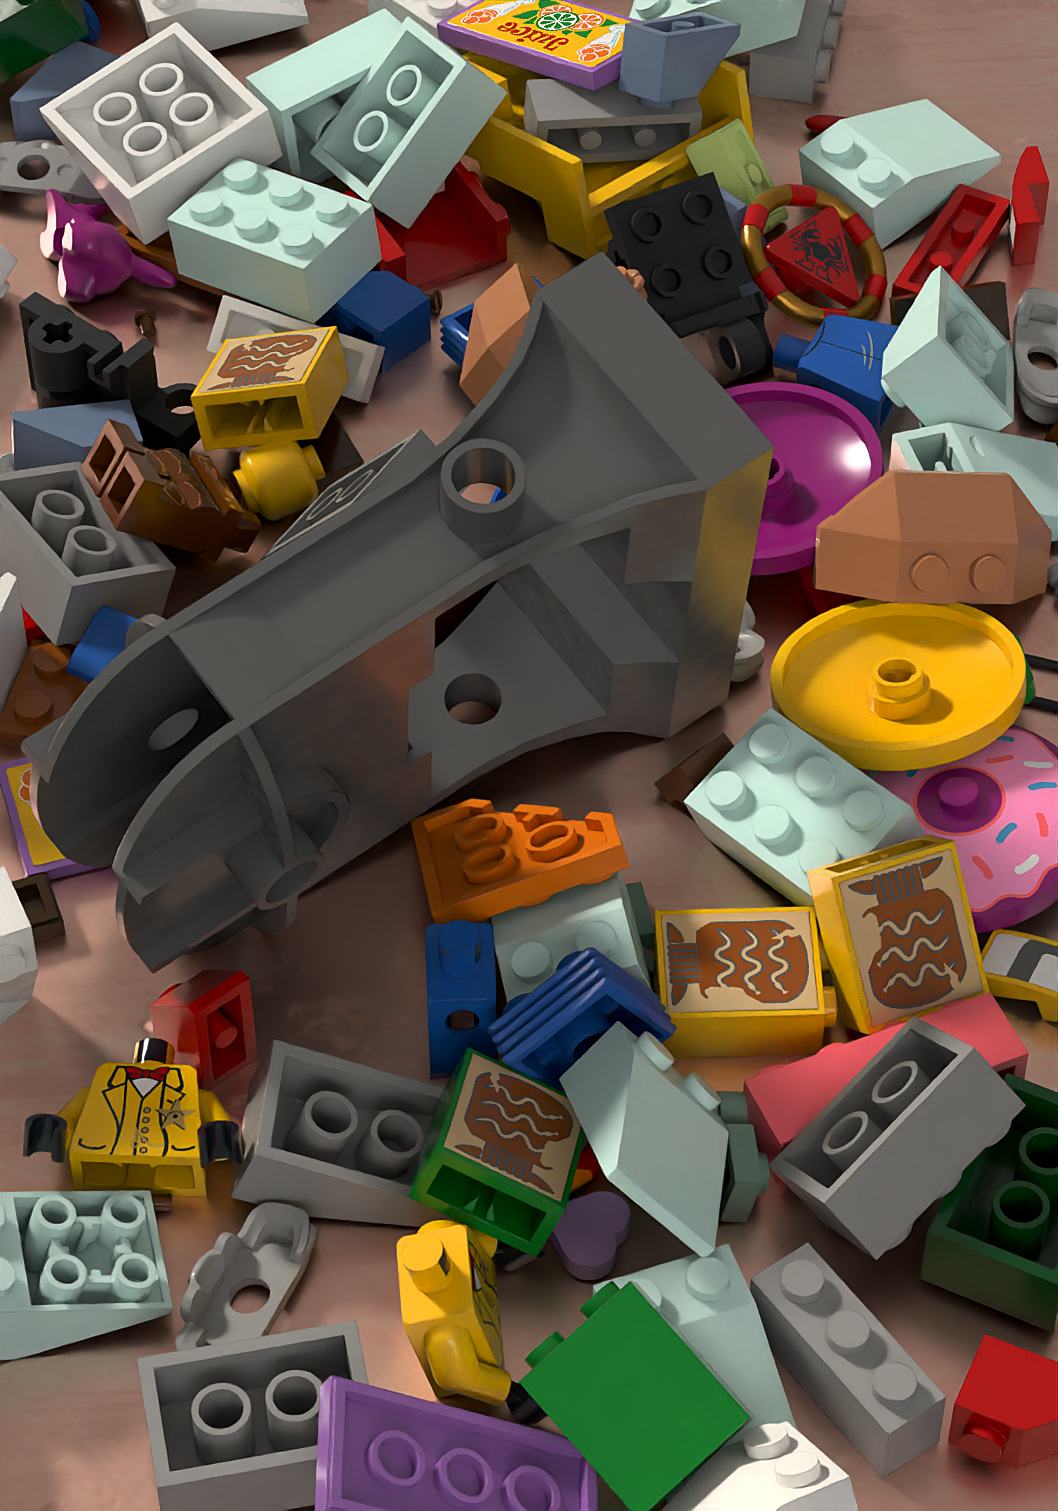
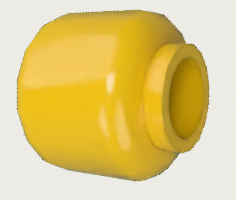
M290 440L273 441L263 445H255L244 450L239 457L240 469L232 472L234 481L242 492L241 497L247 510L255 514L260 513L265 520L270 522L281 520L308 508L318 498L316 481L326 477L312 444L301 448L297 441Z

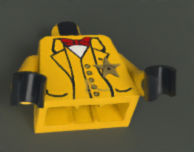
M157 1038L143 1039L136 1044L133 1063L106 1062L99 1066L92 1084L82 1087L56 1115L36 1114L28 1117L25 1121L23 1156L30 1157V1155L36 1152H47L51 1154L53 1162L63 1163L65 1152L69 1149L75 1191L151 1189V1194L207 1197L206 1168H209L211 1161L232 1159L234 1160V1165L243 1163L238 1124L231 1120L215 1093L199 1089L197 1070L190 1065L174 1064V1046L165 1040Z
M453 1219L426 1223L418 1230L417 1234L402 1237L396 1244L402 1321L407 1337L436 1398L460 1394L496 1407L502 1405L505 1401L515 1419L522 1425L527 1426L536 1424L546 1418L548 1415L520 1383L511 1380V1374L505 1370L496 1269L491 1259L494 1256L497 1263L507 1271H517L545 1256V1252L540 1251L537 1257H533Z

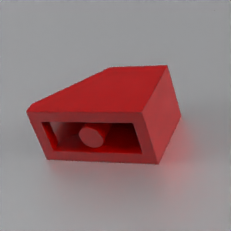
M203 970L186 982L169 987L157 1001L150 1005L154 1038L165 1040L174 1046V1064L190 1065L197 1070L199 1089L212 1091L258 1060L250 978L242 970Z
M984 1334L955 1400L948 1442L961 1446L965 1452L976 1459L986 1462L999 1461L1015 1468L1057 1455L1058 1362Z

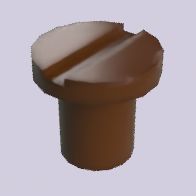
M435 290L432 295L425 294L430 297V309L434 313H440L443 303L441 291Z
M151 309L139 311L134 315V322L137 326L141 327L144 337H152L157 332L154 324L157 318L156 313Z
M151 1194L154 1211L172 1210L171 1194Z

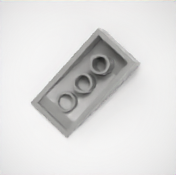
M274 1039L249 1083L240 1136L243 1163L235 1166L230 1197L257 1205L266 1202L289 1204L302 1208L306 1211L308 1217L414 1227H422L432 1221L453 1219L407 1197L440 1094L444 1088Z

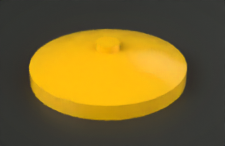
M865 599L842 605L818 615L806 622L786 639L775 655L771 666L772 708L856 768L877 771L923 769L953 762L971 755L1004 734L1014 723L1024 705L1026 697V663L1024 653L1014 635L998 620L974 607L959 602L950 604L893 603L876 599Z

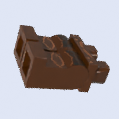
M107 419L80 468L96 497L101 498L99 502L117 531L183 550L197 551L201 558L217 562L224 548L244 554L248 552L261 530L262 524L256 514L243 510L240 507L242 492L234 481L222 478L209 456L193 452L188 460L185 454L177 449L165 448L154 451L142 447L131 428L126 424Z

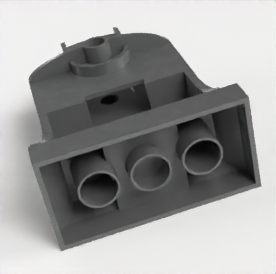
M603 251L597 253L535 292L522 337L510 363L485 397L449 437L398 476L171 618L165 620L156 614H146L129 626L125 639V650L116 656L95 677L76 700L70 711L22 742L21 750L32 763L29 794L35 819L47 837L66 858L84 866L112 867V870L120 879L115 904L119 930L132 950L140 957L149 971L154 974L180 956L217 945L251 924H254L258 929L267 934H278L294 922L298 909L299 894L478 776L525 752L566 739L601 732H633L669 739L727 700L774 445ZM487 483L499 487L507 496L497 502L480 504L465 499L458 492L472 484ZM497 580V583L468 617L443 643L435 648V618L484 586ZM474 701L489 706L496 715L485 723L471 725L456 720L449 711L460 703Z

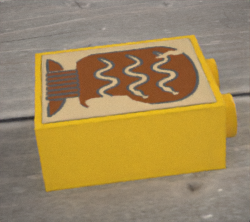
M337 326L226 339L190 396L204 451L263 445L281 440L298 441L318 438L349 381Z
M927 834L806 871L843 1026L871 1035L881 1031L889 1023L895 1021L905 1023L913 1016L919 1018L941 1010L943 1005L957 999L966 1001L989 992L955 840Z
M815 906L654 911L653 957L655 961L656 994L661 998L660 1003L666 1007L665 1012L671 1016L670 1022L677 1027L674 1034L665 1040L662 1045L670 1052L673 1058L816 1054L822 1049L824 1027L836 1026L837 1010L834 986L823 987L822 973H830L822 935L817 933Z

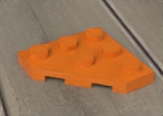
M468 799L410 820L430 911L435 924H447L454 920L482 923L491 916L519 906H537L547 901L552 894L577 885L601 883L612 877L615 872L630 867L619 831L611 813L591 811L584 818V821L564 819L561 808L519 804L513 810V813L494 811L489 800Z

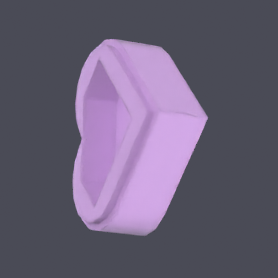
M607 1191L590 1193L568 1201L565 1212L549 1237L570 1274L579 1279L596 1280L611 1272L616 1262L617 1246L622 1244L629 1235L631 1217L629 1206L621 1196Z

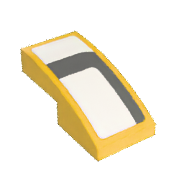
M993 930L981 952L989 992L997 997L1035 1001L1043 1020L1058 1022V942L1017 931Z

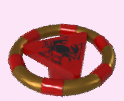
M785 184L773 187L760 194L748 206L740 229L743 257L753 282L760 291L763 290L764 296L770 303L791 319L816 330L819 329L827 316L833 314L863 320L872 318L881 307L888 285L887 269L878 240L859 213L838 197L814 186ZM782 206L812 208L819 211L818 214L771 241L763 248L762 235L768 216L775 209ZM843 231L856 248L859 249L865 264L867 278L861 296L859 295ZM768 262L771 263L772 265L776 266V267H775V271H774L773 268L768 264ZM816 289L847 308L816 307L798 297H805Z

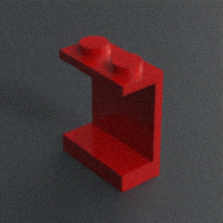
M459 160L444 180L445 190L432 196L427 206L409 229L385 213L375 215L382 260L370 271H390L408 284L415 285L422 291H426L507 260V236L511 233L509 216L505 208L500 203L495 204L484 191L479 176L474 171H468ZM352 189L342 193L350 197L364 201L361 198V196H359Z

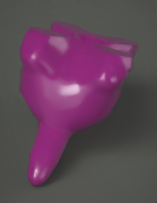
M50 189L46 192L48 224L46 231L41 233L40 244L45 257L59 262L58 288L62 297L76 303H87L97 296L114 293L128 278H134L153 287L172 288L178 283L174 275L133 254L130 244L112 225L100 222L102 215L107 209L105 204L86 205L80 203L70 205L58 190Z

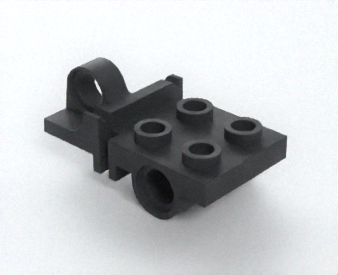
M714 171L618 204L603 211L613 237L607 246L608 258L616 267L622 266L626 270L635 269L640 272L645 280L643 287L648 294L646 301L679 339L704 331L722 385L773 367L772 358L774 352L764 325L765 312L769 307L763 290L742 297L739 286L752 282Z
M34 292L19 304L31 390L37 394L39 409L130 399L143 439V447L154 451L165 448L177 449L184 453L188 460L190 459L189 450L201 439L195 413L193 411L187 414H177L171 411L182 406L193 407L190 396L197 385L178 383L165 388L158 387L153 343L142 338L124 352L122 342L111 332L100 330L76 316L68 307L61 304L58 305L37 292Z

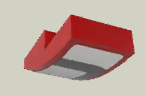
M1038 146L1026 147L1020 157L1014 175L1007 230L1012 266L1035 264L1040 225H1044L1050 181Z

